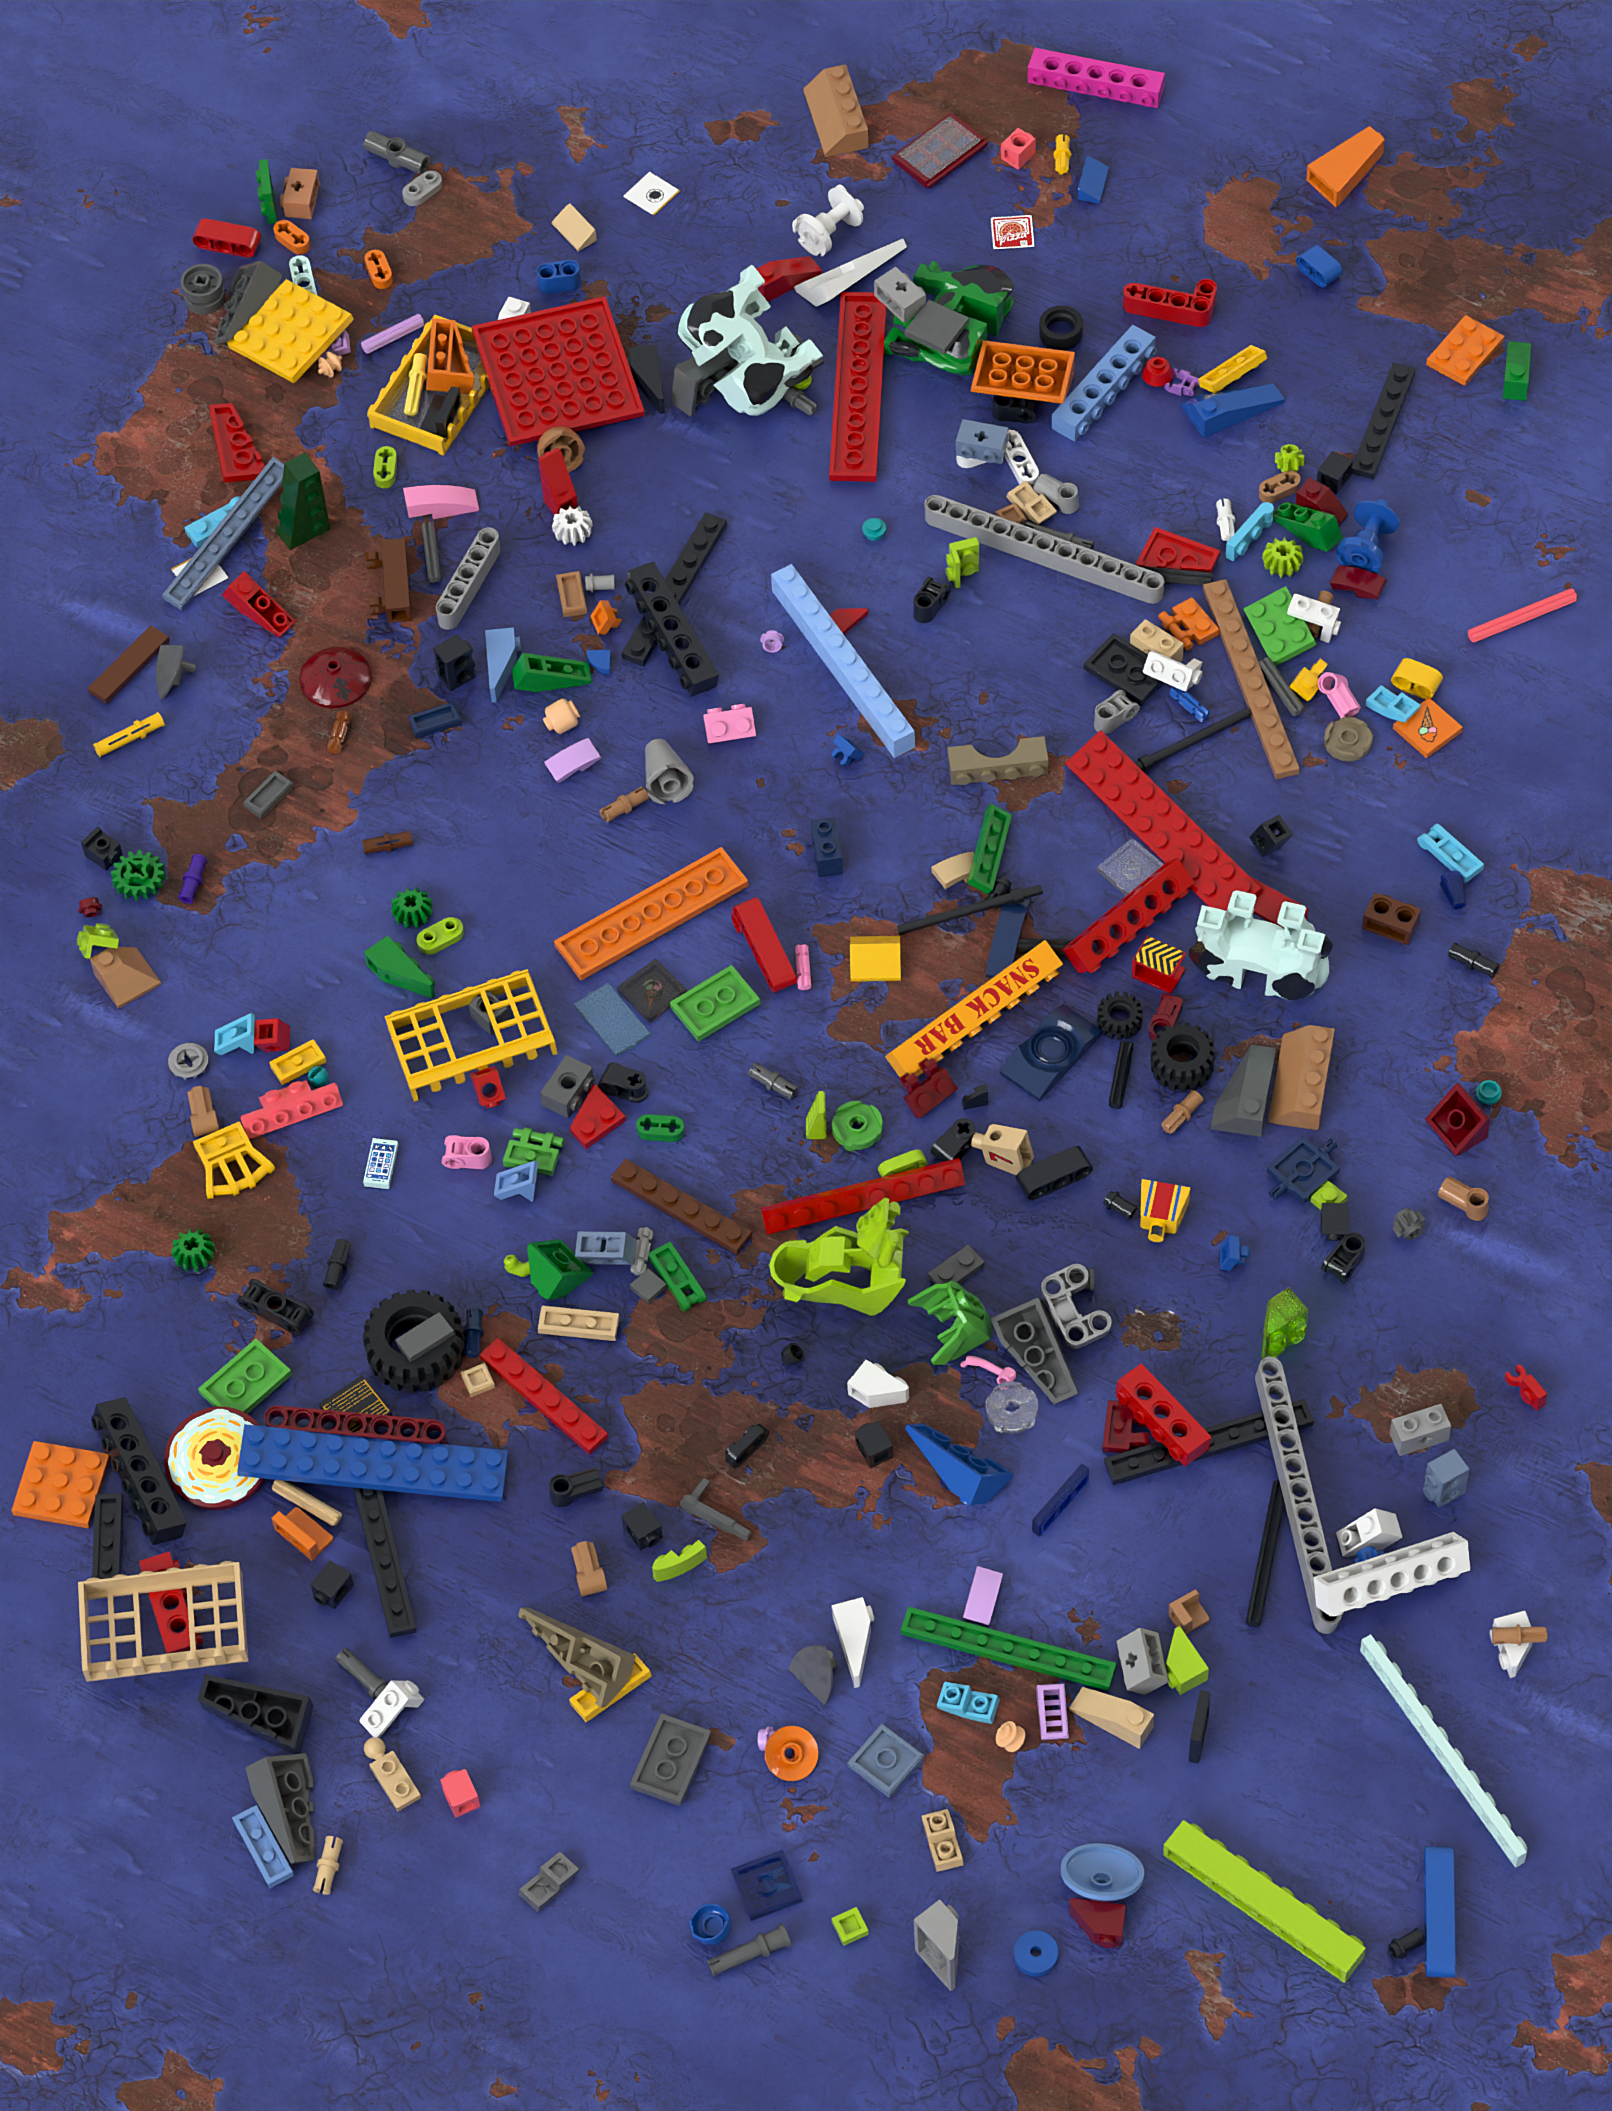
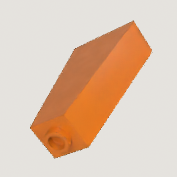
M1371 126L1365 128L1308 164L1306 181L1335 207L1339 206L1381 158L1384 152L1385 139L1381 133L1376 132Z

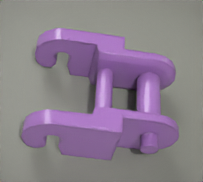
M1175 368L1173 370L1174 376L1183 381L1177 385L1173 383L1172 387H1170V383H1166L1165 389L1179 396L1182 394L1193 396L1194 386L1199 385L1198 378L1191 376L1190 372L1182 369L1178 373V369ZM1185 382L1190 384L1189 387L1184 386Z

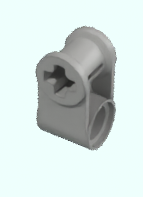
M1123 690L1116 691L1111 697L1096 706L1094 716L1095 730L1097 732L1101 730L1104 734L1113 732L1125 722L1133 719L1138 713L1140 706L1136 702L1132 703L1126 697V693Z

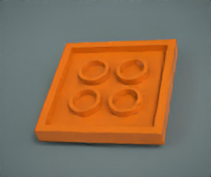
M33 1441L11 1510L12 1514L19 1517L89 1529L95 1512V1494H100L111 1460L110 1455Z

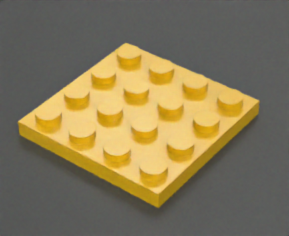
M286 279L227 344L235 352L295 383L354 319L351 313Z

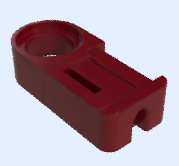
M1165 993L1161 995L1158 1010L1153 1015L1149 1026L1151 1040L1156 1038L1157 1034L1154 1032V1029L1157 1026L1166 1027L1170 1025V1027H1174V1023H1177L1182 1010V998Z

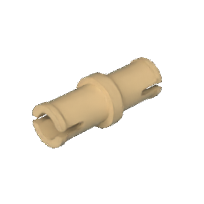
M333 1836L325 1838L322 1857L317 1862L319 1869L313 1891L320 1894L322 1883H325L323 1895L331 1893L334 1874L339 1869L337 1862L343 1840L336 1837L334 1848H331Z

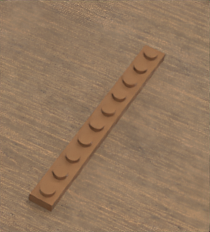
M1227 580L1203 584L1204 595L1216 626L1219 628V634L1247 707L1251 712L1252 720L1274 777L1277 780L1297 775L1300 768Z

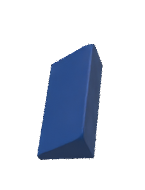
M1090 156L1086 157L1078 187V200L1100 203L1109 167Z

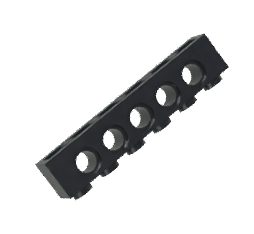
M654 561L629 570L627 580L625 581L626 590L636 600V607L640 614H644L650 632L655 633L660 650L662 652L665 651L671 669L673 671L676 670L682 688L684 690L687 689L692 697L717 687L719 673Z
M126 1397L96 1404L94 1414L91 1417L93 1429L98 1431L102 1447L111 1457L112 1468L115 1473L119 1474L122 1480L123 1491L129 1495L132 1501L133 1512L139 1516L145 1536H149L152 1545L182 1538L187 1522Z

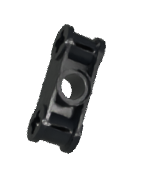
M251 1279L246 1292L237 1299L240 1307L284 1328L295 1336H300L307 1320L314 1316L313 1310L306 1304L266 1286L261 1281ZM274 1305L281 1306L278 1309H270Z

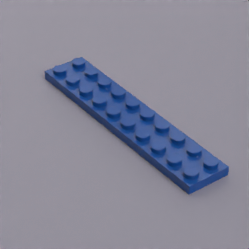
M244 1424L237 1475L502 1502L508 1451L447 1444L431 1445Z

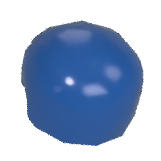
M716 1903L702 1905L695 1910L689 1921L691 1935L705 1945H718L725 1941L732 1928L729 1912L725 1907Z

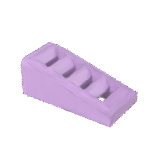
M1037 1685L1036 1695L1041 1740L1068 1739L1065 1685ZM1058 1695L1059 1700H1044V1696ZM1059 1705L1060 1710L1045 1711L1044 1706ZM1045 1716H1060L1061 1720L1046 1721ZM1061 1726L1062 1731L1046 1732V1727Z

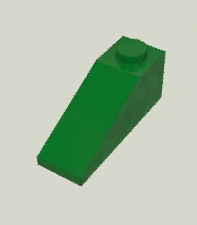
M1508 341L1502 399L1526 401L1531 343Z
M522 653L511 670L514 687L517 690L542 692L587 685L592 682L589 664L584 661Z

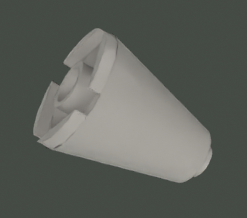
M655 739L650 741L645 748L646 791L648 796L659 804H666L665 801L673 800V803L683 800L694 787L692 772L666 740Z

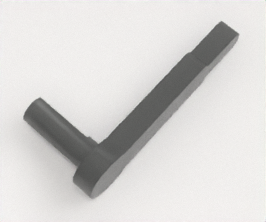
M705 1478L699 1482L691 1495H684L680 1501V1506L684 1511L698 1516L729 1534L732 1533L745 1541L751 1535L750 1530L737 1524L733 1519L699 1502L710 1484V1481Z

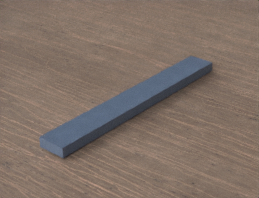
M275 457L268 462L162 594V599L181 611L184 609L281 488L284 463Z

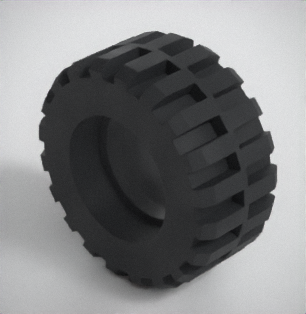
M415 1289L407 1290V1293L401 1295L400 1292L394 1293L391 1299L384 1298L380 1301L379 1308L375 1307L369 1314L370 1319H367L364 1325L363 1342L371 1371L375 1376H379V1381L384 1385L391 1383L392 1389L401 1391V1388H404L406 1393H415L417 1389L426 1392L429 1391V1387L435 1385L437 1388L443 1385L445 1378L450 1380L455 1375L454 1368H460L462 1357L465 1355V1339L458 1312H455L454 1306L449 1301L444 1302L443 1297L438 1294L431 1296L430 1291L421 1290L420 1293H415ZM438 1312L441 1313L455 1334L412 1362L404 1354L390 1347L398 1334L404 1330L415 1328Z

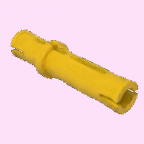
M159 712L141 721L136 720L133 722V725L94 743V749L98 756L102 757L138 738H145L146 734L165 726V723ZM147 724L150 725V726H148V727H146V728H144V729H142V730H140V731H138V732H136V733H134V734H131V732H133V731H135V730H137V729H139V728H141V727H143V726H145V725H147ZM125 735L127 736L126 738H124V739H122V740H120V741H118V742H116V743H114V744H112V745H108L109 743H111V742H113V741H115V740H117V739H119V738H121V737H123V736H125Z

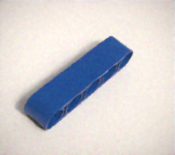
M1425 1846L1426 1977L1455 1978L1453 1847Z

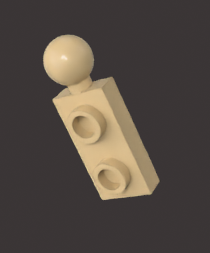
M372 1737L364 1744L366 1756L376 1760L369 1764L370 1769L396 1811L399 1812L421 1799V1795L394 1751L385 1755L386 1747L383 1740Z

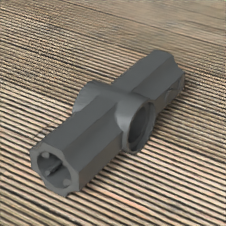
M369 131L363 143L364 149L387 159L390 166L395 168L405 167L418 174L428 170L430 156L406 146L403 139L398 137L390 139L375 131Z

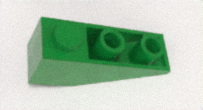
M1286 501L1273 512L1272 516L1275 522L1312 548L1328 552L1343 539L1335 515Z
M387 935L364 951L366 965L381 981L432 999L435 997V982L428 973L424 974L420 970L417 961L405 954L404 948L398 941L394 942Z

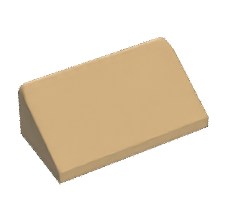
M570 203L552 221V225L578 252L597 241L595 229Z

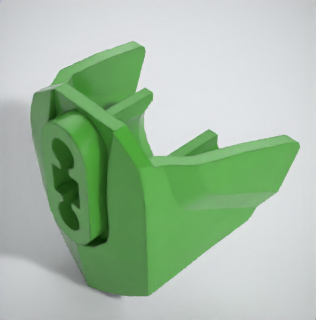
M950 1281L946 1284H935L907 1300L910 1306L926 1309L929 1315L934 1314L942 1323L953 1316H957L952 1327L937 1336L944 1346L931 1359L933 1365H946L948 1362L956 1360L991 1339L993 1324L982 1302L955 1281Z

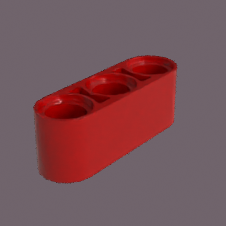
M201 219L192 237L193 244L201 249L245 258L254 256L261 240V234L255 228L212 219Z

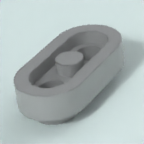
M436 171L422 173L403 188L404 202L409 206H419L441 190V175Z

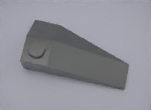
M262 261L238 268L229 288V293L232 294L231 299L224 305L227 313L220 320L214 343L228 342L249 321L281 285L279 282L282 274Z
M1251 1044L1214 1106L1211 1123L1212 1130L1261 1137L1276 1048Z
M1035 1298L990 1318L1000 1343L1012 1354L1020 1366L1026 1370L1054 1404L1079 1394L1053 1320L1043 1299Z

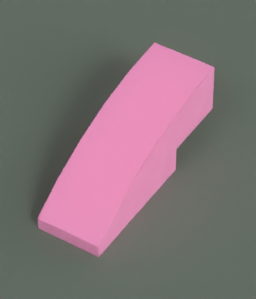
M426 485L403 488L409 518L432 514L433 519L479 511L475 489L450 485Z

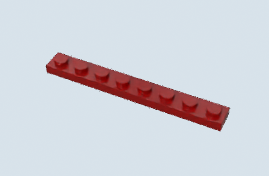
M959 1158L777 1203L760 1209L765 1232L768 1235L871 1209L883 1198H888L889 1203L899 1202L965 1185L961 1161Z

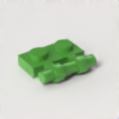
M514 1128L513 1138H518L520 1141L509 1140L503 1158V1166L514 1168L536 1161L538 1162L537 1173L553 1176L560 1154L559 1149L552 1147L562 1148L564 1138L555 1136V1133L546 1132V1134L534 1132L532 1128ZM531 1141H532V1142H537V1143H542V1146L534 1145V1144H530V1143H531Z

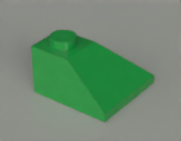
M561 1239L531 1242L527 1246L531 1284L538 1290L539 1295L547 1300L564 1298L594 1273L584 1262L575 1257V1253Z

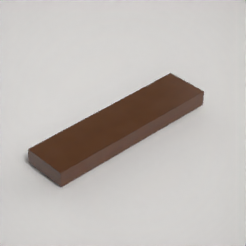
M150 625L88 687V692L105 704H108L159 653L160 645H167L170 642L169 636Z

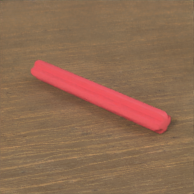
M1573 588L1567 589L1468 630V637L1471 642L1475 643L1576 602L1577 594Z

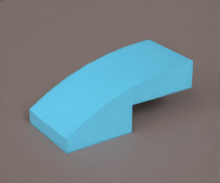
M1382 685L1366 699L1365 706L1373 711L1400 722H1407L1421 707L1419 703L1401 692L1397 696Z

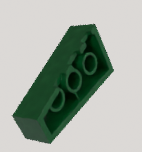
M304 452L284 463L282 479L284 492L280 494L282 508L278 511L280 524L276 526V533L289 550L330 530L320 471Z

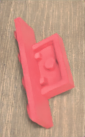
M306 1080L303 1082L297 1081L291 1083L286 1088L271 1090L265 1095L258 1097L262 1109L242 1115L240 1119L248 1139H252L341 1107L343 1103L336 1083L311 1090Z

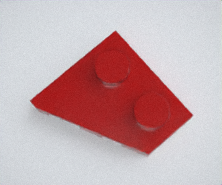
M595 1084L590 1089L571 1124L570 1133L587 1149L626 1121V1117Z

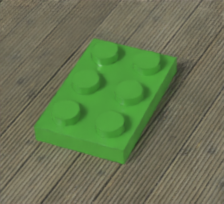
M1286 586L1243 608L1263 648L1275 666L1317 645L1305 621L1287 614L1292 596Z
M730 965L672 1000L670 1008L699 1042L760 1005V998L736 969Z
M254 1339L200 1386L198 1391L213 1407H230L248 1414L292 1376V1372L261 1342Z

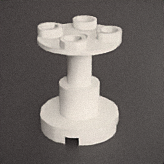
M837 185L828 192V199L833 208L827 214L822 212L815 218L808 214H801L792 223L794 233L798 231L800 235L799 243L812 255L817 256L820 253L821 256H824L831 250L832 241L829 235L836 230L835 224L841 219L852 226H859L863 222L861 211L864 210L862 202L854 199L842 185Z

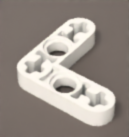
M1008 430V440L1014 442V448L1012 449V445L1008 441L1004 456L1018 483L1021 484L1027 481L1031 487H1034L1039 477L1038 468L1020 434L1015 430ZM956 456L957 464L962 468H971L986 463L983 460ZM1015 456H1023L1025 460L1023 462H1016L1013 458ZM1025 469H1027V473L1031 478L1024 476Z

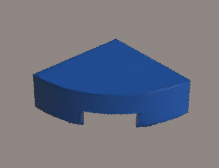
M586 650L588 663L596 668L598 672L610 674V650Z

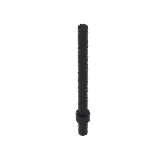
M1245 708L1150 756L1146 754L1138 758V762L1135 764L1145 772L1153 768L1154 764L1250 717L1251 712L1248 708Z
M1041 884L1022 890L1020 887L1011 890L1012 893L897 925L899 935L1013 902L1015 904L1025 902L1024 899L1043 894Z

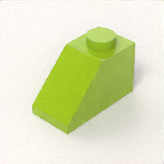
M1179 1626L1175 1628L1166 1662V1672L1170 1688H1176L1178 1693L1182 1695L1207 1681L1209 1668Z

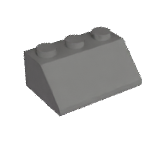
M939 1899L914 1919L915 1951L944 1985L952 1991L956 1985L958 1964L959 1916L951 1905L945 1906Z

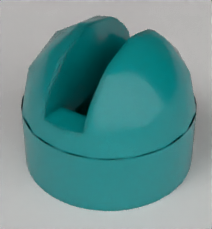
M314 1066L308 1073L309 1084L312 1087L320 1088L327 1085L329 1077L325 1068Z

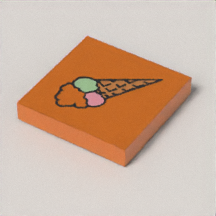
M1429 697L1420 703V709L1407 722L1396 721L1393 724V729L1425 758L1430 757L1462 733L1463 727Z

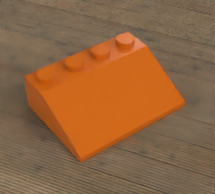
M983 340L971 392L1064 404L1074 376L1075 352Z

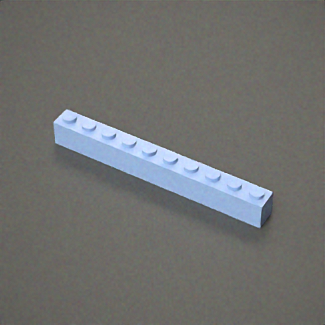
M790 564L772 573V592L891 755L896 758L914 749L915 731L793 565Z

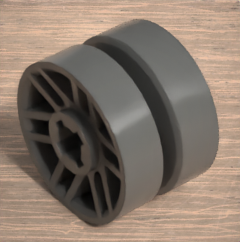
M197 264L191 266L182 274L181 287L186 307L191 312L201 315L211 314L218 311L224 305L226 294L221 272L216 267L209 264Z

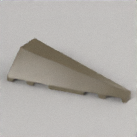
M529 1607L520 1608L518 1614L520 1619H525L532 1626V1632L536 1636H541L548 1644L546 1648L569 1674H574L582 1682L581 1687L597 1699L596 1704L598 1706L606 1707L630 1681L636 1655Z

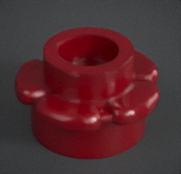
M86 898L79 902L80 908L78 912L80 914L83 913L86 918L95 917L102 909V905L99 904L98 898Z

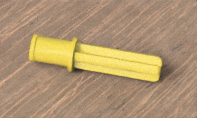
M422 353L414 355L412 370L408 374L410 382L404 413L410 417H415L418 413L423 382L427 378L425 371L428 358Z

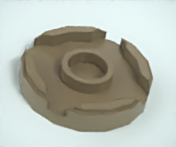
M1344 717L1328 725L1325 730L1324 745L1327 752L1336 759L1350 762L1360 760L1371 750L1373 734L1364 721L1355 717Z

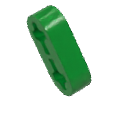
M646 1114L640 1116L636 1122L637 1134L643 1140L677 1142L685 1134L684 1123L682 1119L676 1116ZM646 1124H651L648 1131L644 1130ZM672 1126L677 1128L674 1132H670Z

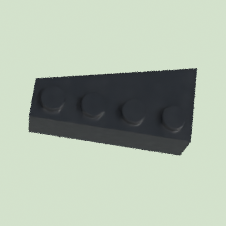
M207 1674L204 1676L198 1696V1701L204 1710L292 1754L301 1753L314 1707L309 1696Z

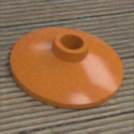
M782 1727L776 1730L767 1740L764 1751L765 1761L769 1770L776 1777L785 1781L801 1780L808 1776L816 1766L818 1760L817 1743L813 1736L801 1727ZM788 1748L793 1751V1756L790 1759L785 1756V1751Z

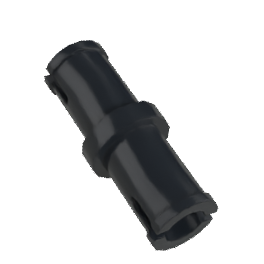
M1456 942L1453 943L1448 952L1449 958L1467 965V968L1470 970L1475 969L1490 976V978L1496 976L1500 967L1499 963L1481 956L1479 951L1475 950L1473 952Z

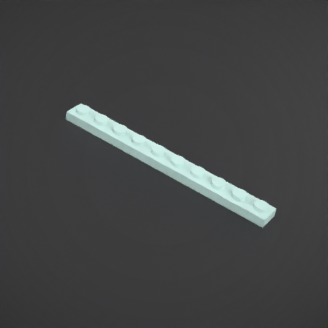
M1371 1634L1363 1638L1360 1648L1361 1653L1516 1868L1525 1863L1527 1854L1525 1842L1520 1836L1516 1837L1512 1832L1508 1818L1504 1814L1500 1815L1497 1811L1492 1796L1488 1792L1484 1793L1479 1786L1480 1782L1475 1772L1469 1771L1464 1765V1759L1459 1750L1451 1747L1444 1729L1437 1727L1433 1722L1431 1711L1426 1705L1422 1706L1418 1701L1414 1687L1410 1683H1405L1401 1677L1400 1668L1395 1662H1390L1386 1656L1387 1652L1380 1641L1376 1642Z

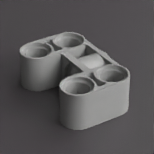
M1081 1264L1070 1265L1047 1276L1041 1286V1293L1048 1306L1052 1320L1059 1329L1067 1346L1072 1349L1082 1348L1108 1335L1112 1322L1111 1317L1105 1311H1094L1084 1317L1078 1313L1073 1303L1072 1295L1086 1287L1089 1275L1087 1269ZM1073 1272H1079L1084 1276V1279L1080 1283H1073L1069 1276ZM1050 1283H1056L1061 1290L1057 1294H1049L1046 1291V1286ZM1101 1318L1106 1321L1107 1326L1103 1330H1097L1093 1327L1092 1322L1095 1319ZM1080 1330L1083 1333V1338L1080 1341L1071 1340L1068 1335L1070 1331Z

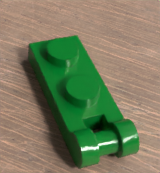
M671 1242L648 1253L649 1260L666 1283L683 1312L691 1309V1305L697 1302L700 1304L707 1300L704 1291ZM691 1289L693 1293L685 1296L683 1292Z

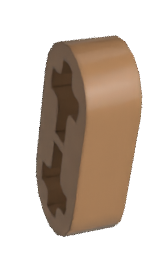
M1289 470L1263 481L1259 485V499L1262 502L1272 504L1295 494L1300 489V475L1295 471Z

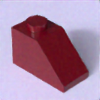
M1311 477L1296 492V505L1335 515L1339 526L1348 517L1347 511L1331 489Z
M1070 1898L1069 1914L1093 1943H1097L1104 1948L1121 1947L1126 1905Z

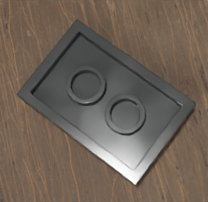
M661 1713L630 1782V1789L682 1806L711 1739L712 1732Z

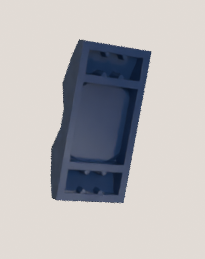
M1063 1004L1044 1018L1029 1039L1018 1045L1000 1070V1074L1040 1101L1101 1037L1103 1031Z

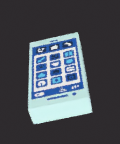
M373 1138L363 1180L365 1187L390 1188L399 1147L398 1141Z

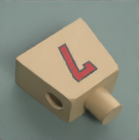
M992 1124L989 1126L986 1134L976 1132L973 1135L971 1145L983 1151L988 1165L1017 1175L1022 1169L1030 1166L1034 1160L1027 1130Z

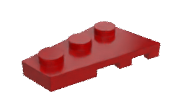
M1154 527L1135 565L1142 568L1151 566L1212 572L1220 557V550Z

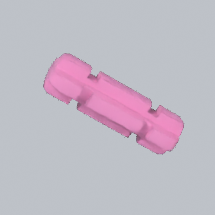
M806 944L796 945L798 989L809 990L811 988L808 946Z

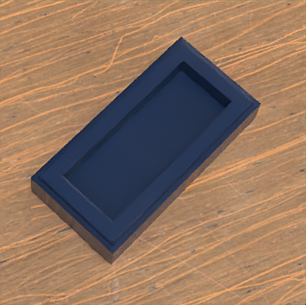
M454 702L408 716L409 724L416 739L462 725Z

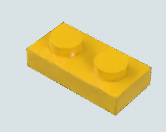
M314 1039L270 1061L269 1064L280 1083L284 1085L309 1072L314 1066L326 1063V1058Z

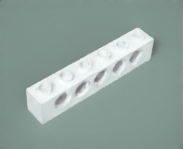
M1451 1532L1315 1576L1313 1579L1316 1607L1329 1616H1339L1344 1611L1353 1608H1363L1371 1602L1384 1601L1399 1593L1412 1592L1414 1588L1433 1585L1445 1578L1458 1577L1460 1573L1470 1570L1468 1541L1455 1532Z

